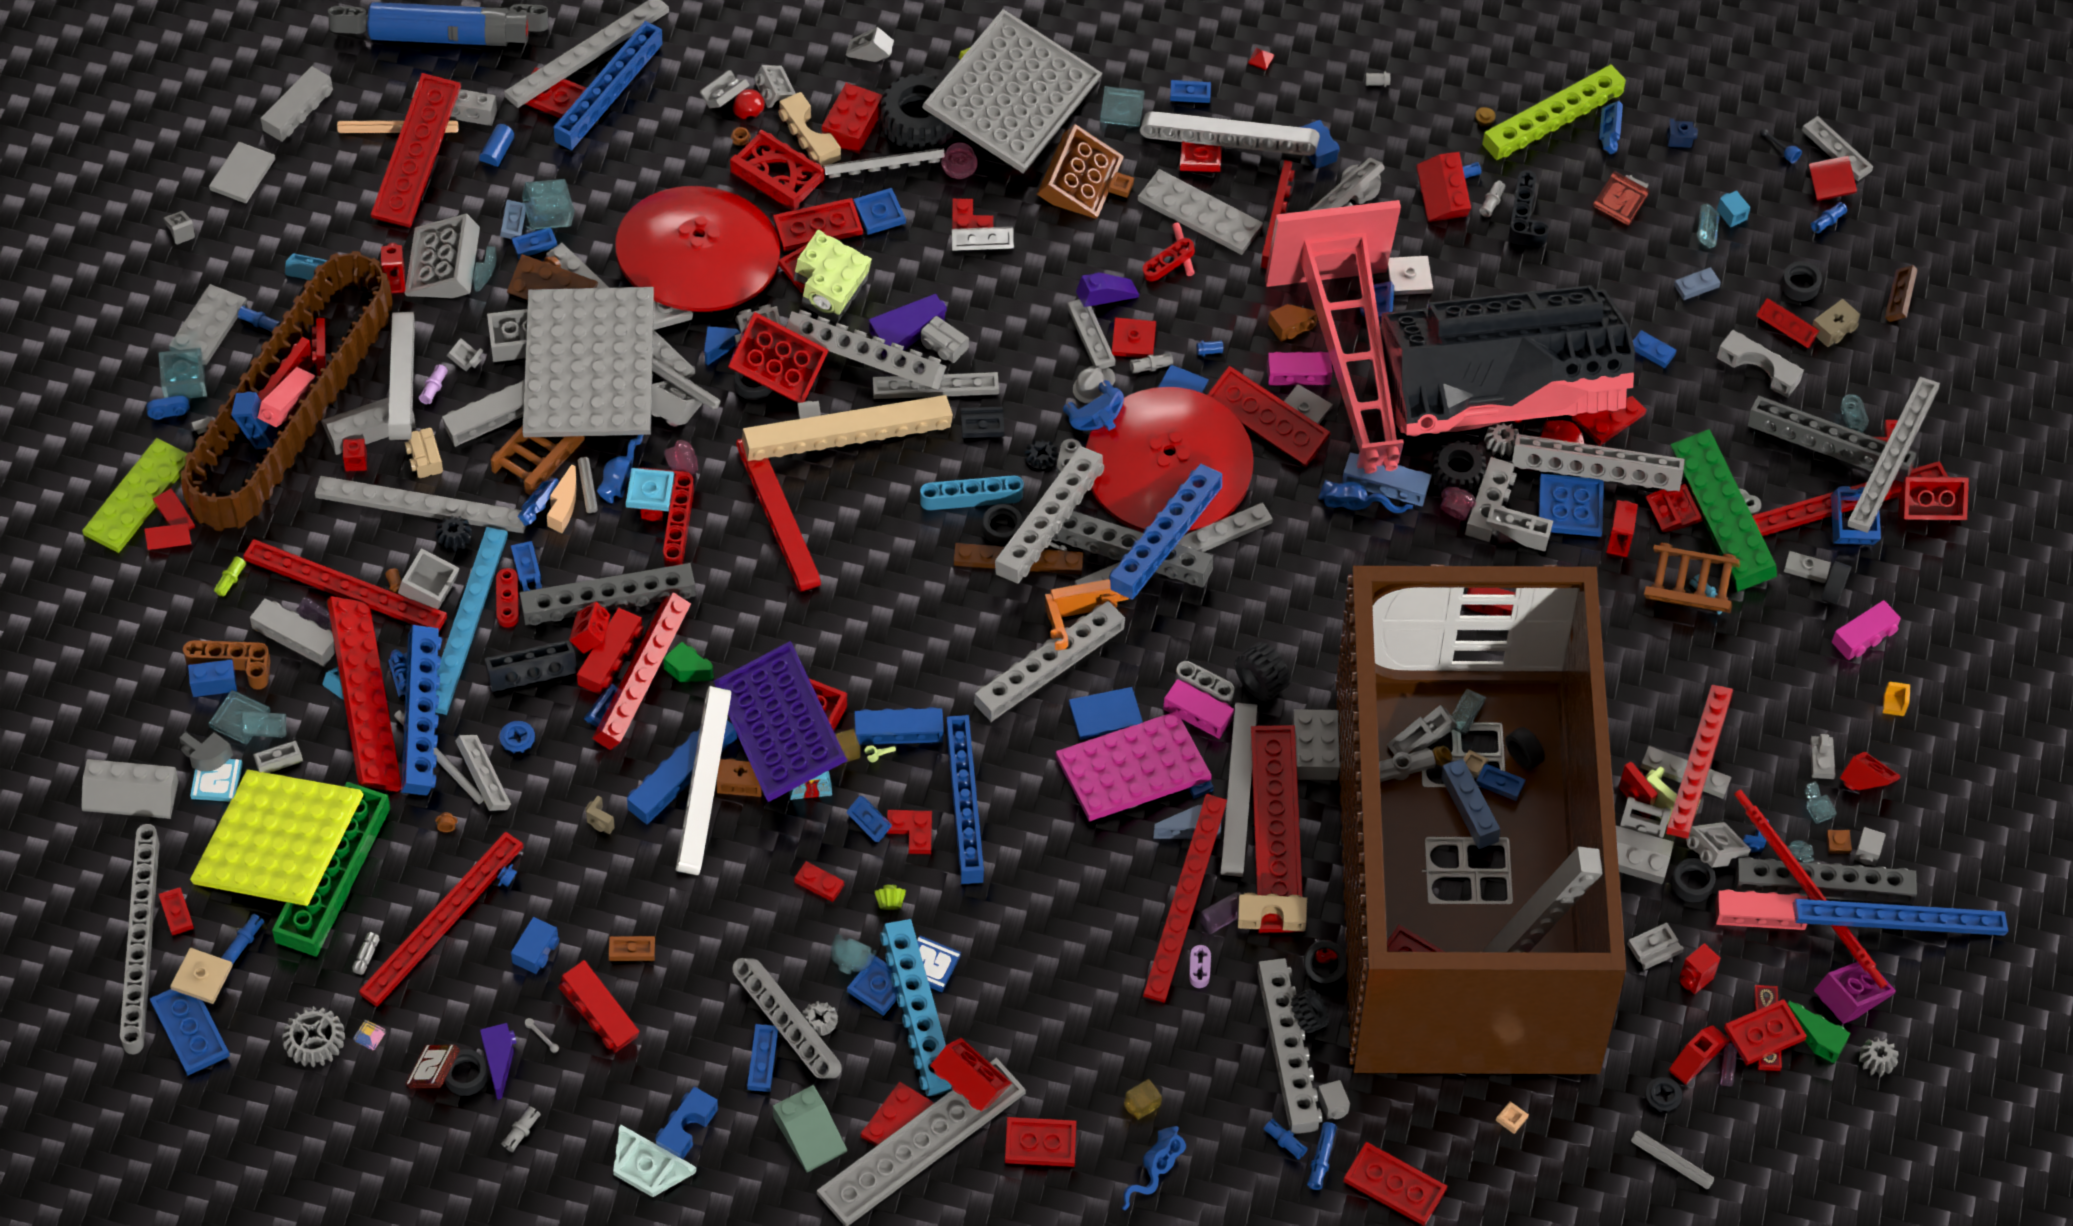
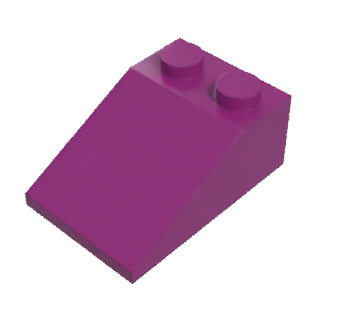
M1858 962L1829 972L1814 990L1821 1001L1832 1010L1835 1017L1843 1024L1860 1017L1896 992L1886 979L1885 981L1888 985L1880 989L1868 972L1865 973Z

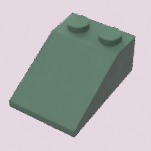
M814 1085L773 1105V1118L806 1172L847 1152V1148L832 1117Z

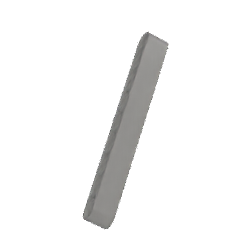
M1153 111L1145 114L1140 128L1141 134L1151 139L1185 141L1188 143L1306 156L1313 155L1316 152L1320 138L1319 133L1310 128Z
M414 312L392 313L389 440H409L412 438Z
M1235 703L1221 875L1243 877L1252 775L1251 726H1256L1257 705Z

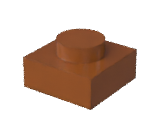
M1115 172L1108 192L1127 198L1134 184V178Z
M1827 830L1828 854H1850L1852 851L1850 830Z

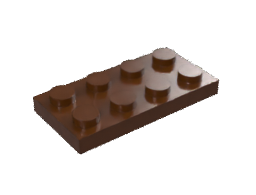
M522 254L507 293L528 301V290L597 288L598 282Z

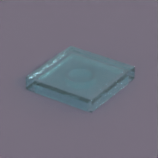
M1105 86L1100 122L1140 126L1145 91Z
M231 690L208 724L210 728L247 745L270 713V707Z

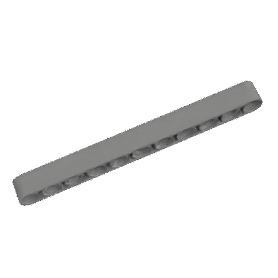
M151 824L140 826L136 831L120 1028V1039L123 1048L129 1054L139 1053L144 1047L159 856V838L155 827ZM142 896H147L145 899H139ZM140 916H146L143 919H138ZM139 936H144L142 939H136ZM138 956H143L139 960H134ZM138 976L141 977V978L138 979V980H132V979L135 978V977H138ZM134 997H140L139 999H137V1000H135V1001H132V1000H131V999L134 998ZM134 1017H137V1018H138V1019L135 1020V1021H129L131 1018H134ZM131 1038H137L133 1042H127Z

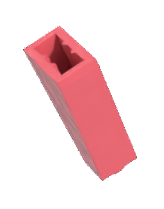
M296 367L261 402L258 419L274 427H278L288 421L289 415H295V408H300V399L305 400V393L307 391L311 392L310 384L314 383L315 375Z

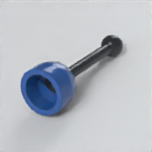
M1766 128L1761 129L1760 134L1768 137L1784 150L1785 158L1790 163H1795L1800 158L1802 150L1798 147H1786L1770 135Z

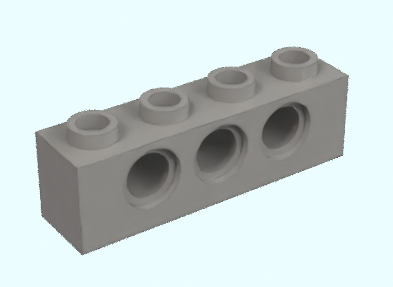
M417 82V84H416V86H415V89H414V92H413V95H412V99H413L415 90H416V88H417L418 82ZM460 89L450 119L492 126L497 113L496 95Z
M1493 457L1490 458L1467 523L1465 535L1490 542L1492 534H1497L1498 530L1487 525L1488 517L1484 516L1489 515L1491 504L1505 508L1502 504L1504 501L1508 502L1511 490L1508 489L1509 484L1514 485L1517 473L1513 472L1515 464Z

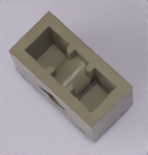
M1841 299L1814 319L1812 326L1820 330L1816 337L1827 347L1834 342H1840L1846 333H1852L1858 327L1860 314L1844 299Z

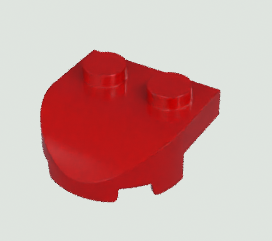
M1546 420L1541 438L1585 444L1580 429L1574 423L1561 420Z

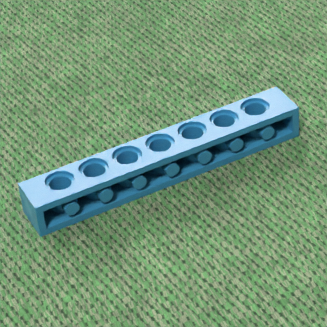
M908 919L886 923L883 932L880 933V940L882 946H886V962L888 966H891L893 972L891 973L892 984L894 987L897 986L899 992L897 994V1003L899 1007L903 1008L902 1020L904 1027H908L909 1046L914 1048V1065L916 1069L920 1070L921 1074L919 1077L920 1087L922 1090H925L927 1097L947 1094L953 1090L951 1084L929 1070L930 1065L946 1044L912 921ZM900 944L904 946V949H898L895 945ZM900 965H908L910 969H903ZM907 985H912V986H914L916 989H915V990H910V989H908L906 986H907ZM917 1005L922 1010H914L912 1006ZM918 1026H924L927 1031L919 1030ZM923 1047H930L933 1051L927 1052Z

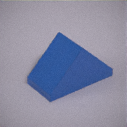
M708 327L704 350L705 363L709 365L735 347L734 335L740 334V331L732 328Z

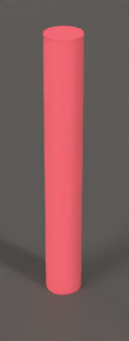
M1174 223L1172 227L1176 241L1184 238L1180 223ZM1189 258L1183 264L1187 276H1192L1195 272Z

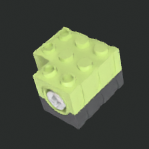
M817 230L797 260L794 281L805 284L801 305L835 324L838 323L841 316L845 314L851 305L852 300L860 292L862 285L864 286L866 283L872 259Z

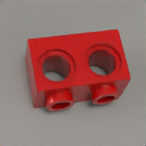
M595 601L577 612L569 641L583 654L603 643L610 618L608 611Z

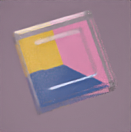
M365 1020L354 1036V1041L374 1051L386 1031L384 1028Z

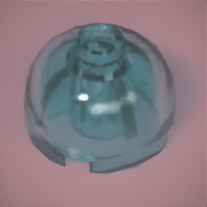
M836 934L831 946V958L834 963L839 965V971L850 975L852 971L861 972L866 970L874 960L877 951L871 950L872 948L850 938L846 941L842 939V935Z

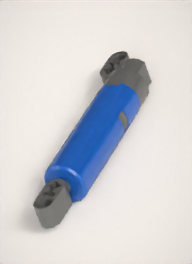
M372 2L369 5L368 15H366V10L362 7L333 6L328 9L329 30L336 33L357 34L365 32L368 28V36L371 40L507 46L508 42L527 43L528 31H545L548 29V9L543 5L515 4L508 11L507 8Z

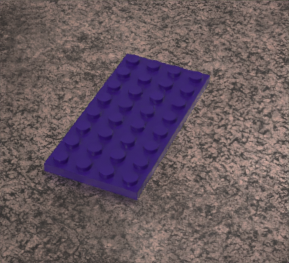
M791 641L713 681L716 688L731 691L728 715L768 802L848 761Z

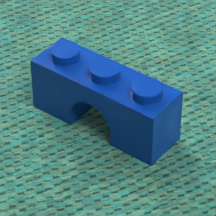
M693 1087L690 1093L687 1092L683 1096L679 1109L671 1113L667 1126L658 1131L655 1137L656 1145L684 1159L693 1146L692 1135L685 1132L683 1128L689 1123H698L706 1127L718 1110V1100Z

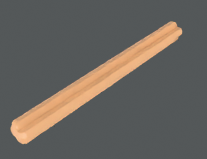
M338 121L337 130L339 133H400L404 121ZM449 121L445 133H457L459 128L458 121Z

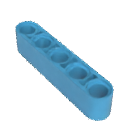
M1002 476L926 483L920 489V504L926 510L1017 503L1023 498L1024 482L1018 476Z

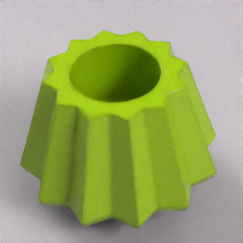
M884 885L883 889L875 890V896L880 909L894 910L902 907L906 893L905 889L897 888V885Z

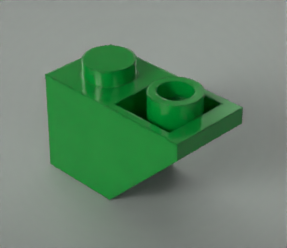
M683 642L678 644L663 658L664 669L679 682L711 681L714 678L712 663L706 658H701L693 647L687 646Z

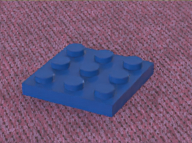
M1541 474L1538 517L1552 520L1551 532L1601 537L1603 531L1604 481L1594 478Z

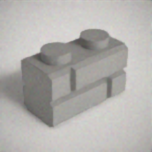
M935 316L921 331L922 344L927 349L932 348L938 352V355L943 360L948 359L955 363L960 358V355H963L968 350L969 337L938 316Z

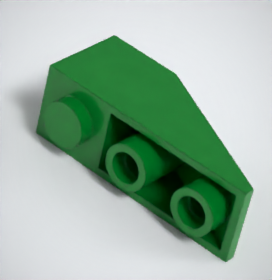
M1789 1001V1008L1807 1035L1805 1042L1815 1054L1835 1064L1848 1041L1850 1033L1842 1026L1834 1025L1827 1021L1823 1016L1814 1014L1806 1010L1802 1005Z

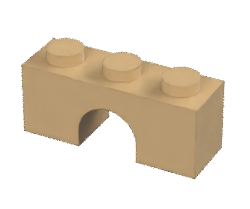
M1255 893L1239 895L1238 928L1260 929L1262 917L1268 913H1274L1281 917L1283 930L1305 931L1307 898L1300 895L1283 897L1277 894H1268L1261 896Z

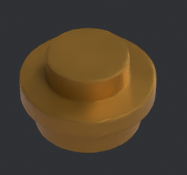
M1482 107L1476 111L1475 118L1479 125L1489 126L1494 122L1496 115L1492 109Z
M1437 746L1433 749L1432 752L1437 765L1443 767V765L1452 761V754L1447 747Z

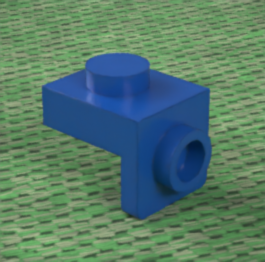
M1757 828L1755 836L1744 835L1743 841L1751 849L1750 852H1763L1766 839Z

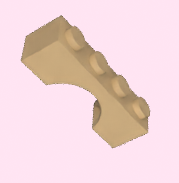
M801 92L780 101L778 113L781 120L786 121L791 134L796 135L801 148L806 149L811 161L822 166L841 160V147L831 133H816L806 126V123L811 118V105Z

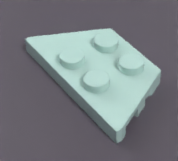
M620 1125L613 1170L614 1175L654 1197L695 1174V1166Z

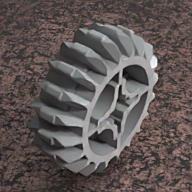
M313 1006L312 1011L308 1012L304 1008L303 1014L300 1015L296 1012L295 1019L289 1018V1025L284 1026L285 1033L282 1035L283 1046L287 1050L288 1056L293 1057L296 1063L301 1061L305 1067L308 1062H311V1066L314 1068L316 1062H320L323 1066L325 1064L324 1060L327 1059L332 1062V1055L339 1056V1048L344 1046L345 1033L343 1032L344 1027L340 1023L339 1017H334L332 1011L326 1013L322 1007L318 1012ZM327 1028L332 1032L330 1040H327L325 1037ZM298 1033L303 1038L300 1046L295 1042Z

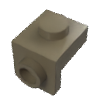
M597 796L586 807L587 823L600 832L605 831L610 834L615 828L614 817L602 811V797Z

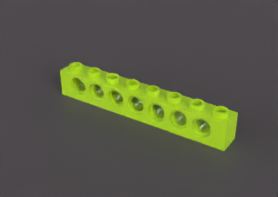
M1611 64L1489 129L1484 133L1482 145L1496 160L1508 157L1515 150L1526 147L1528 143L1541 139L1551 131H1556L1565 123H1571L1578 116L1589 113L1593 108L1604 105L1614 97H1619L1624 91L1626 80Z

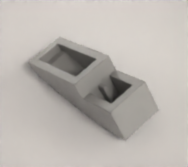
M1440 705L1424 719L1418 718L1387 745L1394 755L1399 752L1407 754L1417 752L1438 741L1457 727L1458 724L1447 709Z

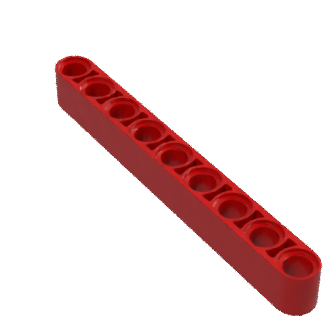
M742 439L736 440L740 457L798 590L802 592L821 586L818 571L769 459L748 461Z

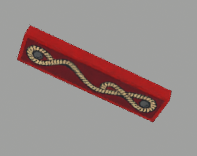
M1755 985V1011L1778 1002V986ZM1781 1051L1758 1060V1070L1781 1071Z

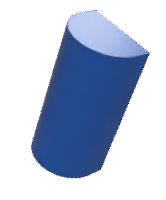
M504 124L496 125L479 155V161L498 167L515 137L513 130Z

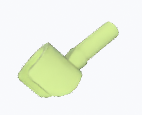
M867 746L865 748V754L874 753L867 756L870 762H876L879 756L896 751L895 746L878 750L874 746Z

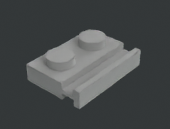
M1664 923L1629 939L1627 943L1637 960L1643 965L1642 968L1644 970L1682 953L1684 949L1678 943V939L1668 923Z

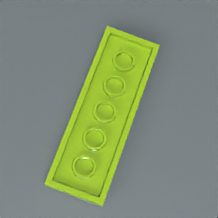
M156 438L82 530L83 535L119 553L156 507L153 498L169 490L181 476V471L185 469V457L188 453Z

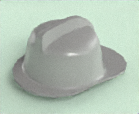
M1094 366L1083 370L1073 385L1075 398L1080 402L1090 403L1103 395L1099 391L1098 386L1101 382L1106 386L1103 382L1104 380H1108L1113 386L1115 382L1113 370L1109 367L1095 369Z

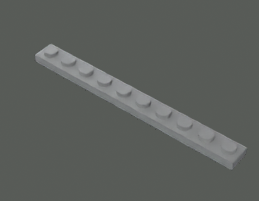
M648 0L505 90V97L517 108L631 37L644 21L653 23L667 14L669 6L661 0Z
M560 243L546 253V257L555 256L559 260L562 269L596 280L598 282L597 288H609L563 243ZM653 330V357L687 379L695 375V369Z
M1919 377L1848 520V527L1866 533L1869 532L1935 398L1940 383Z
M320 476L315 492L316 498L442 520L443 517L450 519L451 515L455 519L461 516L463 521L467 520L471 525L524 533L525 530L522 521L517 517L522 510L325 476Z
M1260 503L1184 535L1178 542V545L1204 552L1272 523L1273 518L1265 505ZM1121 562L1075 581V585L1109 579L1112 569L1117 568Z

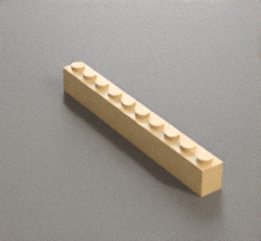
M943 395L743 428L742 444L748 461L762 460L769 457H782L787 454H800L805 451L823 450L835 446L842 447L847 444L864 443L871 440H884L895 436L903 437L907 434L944 430L951 427L953 414L947 396Z

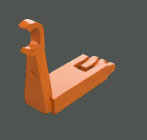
M1109 579L1052 589L1051 594H1045L1047 616L1053 627V630L1050 631L1051 638L1062 639V641L1055 642V650H1064L1068 647V636L1062 617L1092 612L1097 605H1103L1107 601L1116 608L1118 601L1128 600L1129 598L1112 591Z

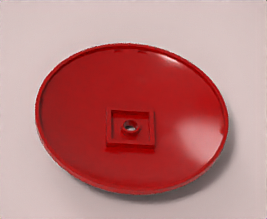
M683 186L652 194L637 203L625 215L616 235V257L620 269L627 280L634 287H654V301L686 311H718L740 305L752 299L770 283L777 271L780 259L779 238L769 218L757 206L741 196L712 187ZM700 234V235H703L704 237H702V238H701V237H695L694 235Z

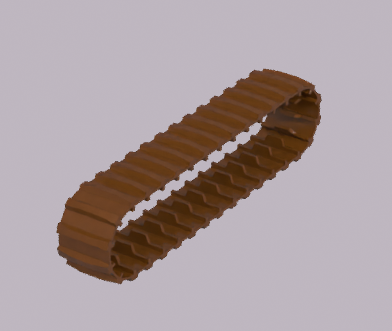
M358 251L342 255L336 253L331 255L330 259L322 266L318 265L316 267L314 277L311 281L307 280L303 293L300 296H296L291 310L284 313L282 316L283 322L279 327L276 326L273 329L269 342H264L258 358H253L249 371L242 374L238 387L232 389L229 393L227 403L219 407L218 416L214 421L210 420L204 436H199L193 452H188L185 457V469L181 471V486L184 499L188 507L191 508L197 522L214 527V530L218 531L232 527L239 529L246 526V522L254 515L258 516L262 511L264 501L271 498L276 483H281L285 470L291 468L294 464V457L297 452H302L306 439L316 431L318 421L325 418L328 406L335 403L337 393L340 389L343 390L346 387L349 375L356 372L358 362L361 358L364 359L366 357L370 344L377 341L378 332L389 323L388 311L392 310L390 282L387 274L382 273L380 262L377 259H370L361 255ZM349 286H358V289H362V286L367 287L368 290L372 289L373 299H369V306L363 307V314L358 315V322L353 321V330L349 329L347 331L348 337H342V345L337 346L338 352H332V361L328 360L326 362L327 368H321V376L316 377L317 383L315 385L310 384L311 392L307 391L305 393V400L300 399V408H295V415H289V423L284 424L285 430L277 433L278 439L273 440L274 446L272 448H267L268 455L262 456V464H256L257 471H252L251 480L246 479V486L241 487V490L237 493L234 490L230 491L231 495L216 497V494L212 493L210 497L206 492H203L202 481L205 482L207 480L206 474L208 472L213 473V465L216 466L218 464L217 458L224 456L223 450L229 448L228 442L230 440L234 442V434L239 433V425L231 415L236 393L256 392L258 395L259 391L266 387L271 375L275 374L280 368L282 360L291 353L294 344L298 343V340L303 337L304 332L309 333V325L314 324V317H320L319 310L324 309V302H330V295H334L337 290L343 292V288Z

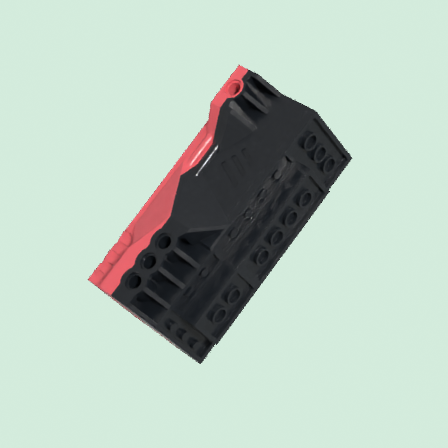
M1592 285L1429 302L1428 308L1382 313L1381 339L1393 419L1400 432L1406 433V435L1418 436L1423 433L1458 432L1506 421L1519 423L1524 419L1560 415L1575 416L1583 412L1593 414L1603 410L1617 411L1618 409L1626 408L1627 388H1633L1635 349L1633 340H1631L1629 324L1609 294H1607V291L1604 289L1594 290Z

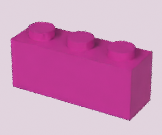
M1329 352L1269 353L1267 361L1268 385H1331L1332 362Z
M1883 600L1836 630L1832 643L1848 660L1854 656L1859 657L1871 645L1873 647L1878 645L1885 636L1895 634L1901 618Z
M1177 679L1164 698V710L1170 713L1177 711L1181 719L1218 739L1221 738L1233 720L1234 709L1229 704L1220 702L1209 693L1201 692L1190 683L1182 682Z

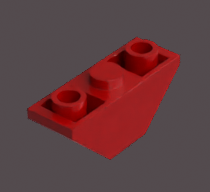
M1713 1025L1702 1029L1686 1045L1669 1068V1071L1687 1085L1730 1042V1039Z

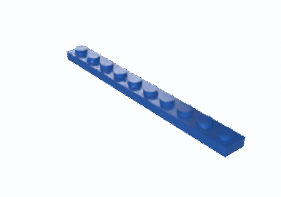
M1795 899L1792 903L1795 923L2006 935L2008 932L2006 916L2003 911Z

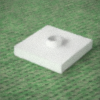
M1428 256L1389 258L1388 274L1389 280L1394 284V295L1433 292Z

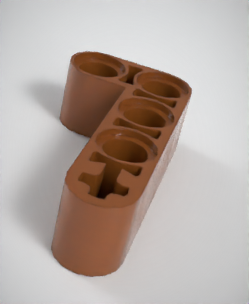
M193 640L187 642L183 647L187 665L233 660L235 670H246L249 685L253 689H262L268 684L271 660L268 647L263 643Z

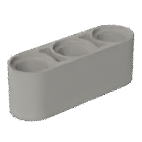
M1183 661L1178 664L1175 681L1179 679L1182 682H1188L1197 690L1209 693L1214 699L1229 705L1232 704L1234 686L1231 682L1191 662Z

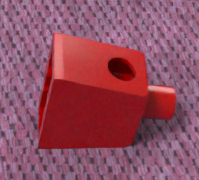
M389 243L387 246L381 247L382 273L387 274L391 293H402L406 290L402 246ZM397 270V276L392 277L390 271Z

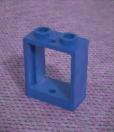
M1848 486L1838 487L1831 494L1833 543L1874 545L1881 539L1879 511L1868 533L1860 530H1842L1841 500L1858 501L1865 487L1850 489Z

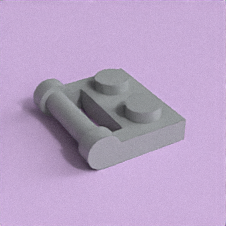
M1628 796L1620 827L1663 839L1671 808H1659L1635 801V798ZM1634 809L1662 817L1661 822L1631 814V810Z

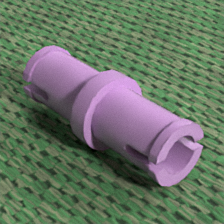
M436 365L431 376L426 379L425 387L419 396V400L422 403L431 404L436 392L441 389V382L448 372L445 366Z

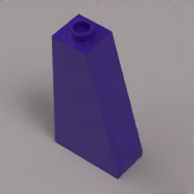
M936 294L869 319V333L872 338L876 336L884 339V344L891 346L893 342L904 346V351L921 339L922 329L935 316L945 321L946 305L943 300H939ZM884 350L881 354L885 359L887 357V351Z

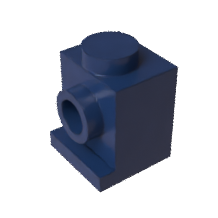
M1670 118L1667 127L1668 147H1692L1693 140L1697 139V127H1693V122L1674 121L1673 118Z

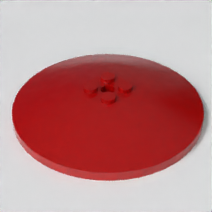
M1158 387L1131 394L1124 398L1122 408L1116 419L1113 420L1116 427L1110 431L1105 426L1092 430L1088 438L1086 448L1102 454L1104 464L1102 475L1097 476L1091 488L1094 497L1104 510L1117 521L1143 533L1146 527L1151 526L1155 521L1158 512L1163 511L1168 500L1175 496L1179 486L1188 480L1191 471L1196 470L1200 463L1222 473V488L1186 534L1227 518L1242 502L1251 483L1254 463L1253 450L1243 424L1221 402L1194 390L1178 387ZM1171 449L1175 451V454L1168 456L1164 451Z

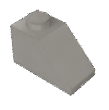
M876 27L850 39L846 55L851 58L877 62L890 56L894 40L880 28Z

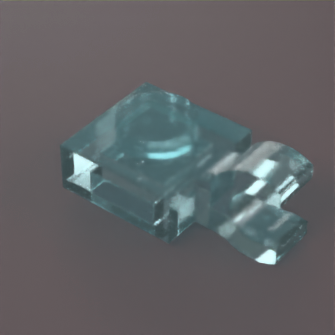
M1816 782L1807 784L1808 789L1804 791L1810 801L1807 802L1806 807L1815 823L1817 824L1835 817L1837 812L1827 795H1820Z
M1793 841L1791 845L1786 846L1796 860L1801 859L1804 863L1814 861V858L1811 857V855H1814L1813 847L1804 841Z

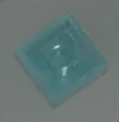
M565 179L525 182L522 200L526 208L531 230L571 226L575 210Z
M201 348L159 352L161 387L164 398L185 396L187 398L207 396L205 366Z

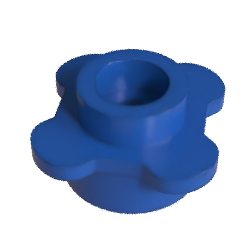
M513 864L509 868L504 866L497 877L500 879L498 886L504 884L508 887L517 873V871L512 869Z

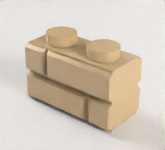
M432 428L413 431L412 438L408 442H404L407 455L412 454V459H409L412 472L416 471L419 478L442 473V461Z

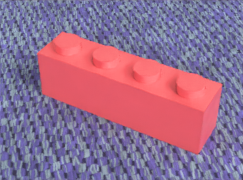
M1730 889L1718 891L1715 900L1716 925L1805 930L1807 924L1795 923L1792 903L1795 899L1808 900V896H1801L1797 893L1784 895L1776 892H1734Z

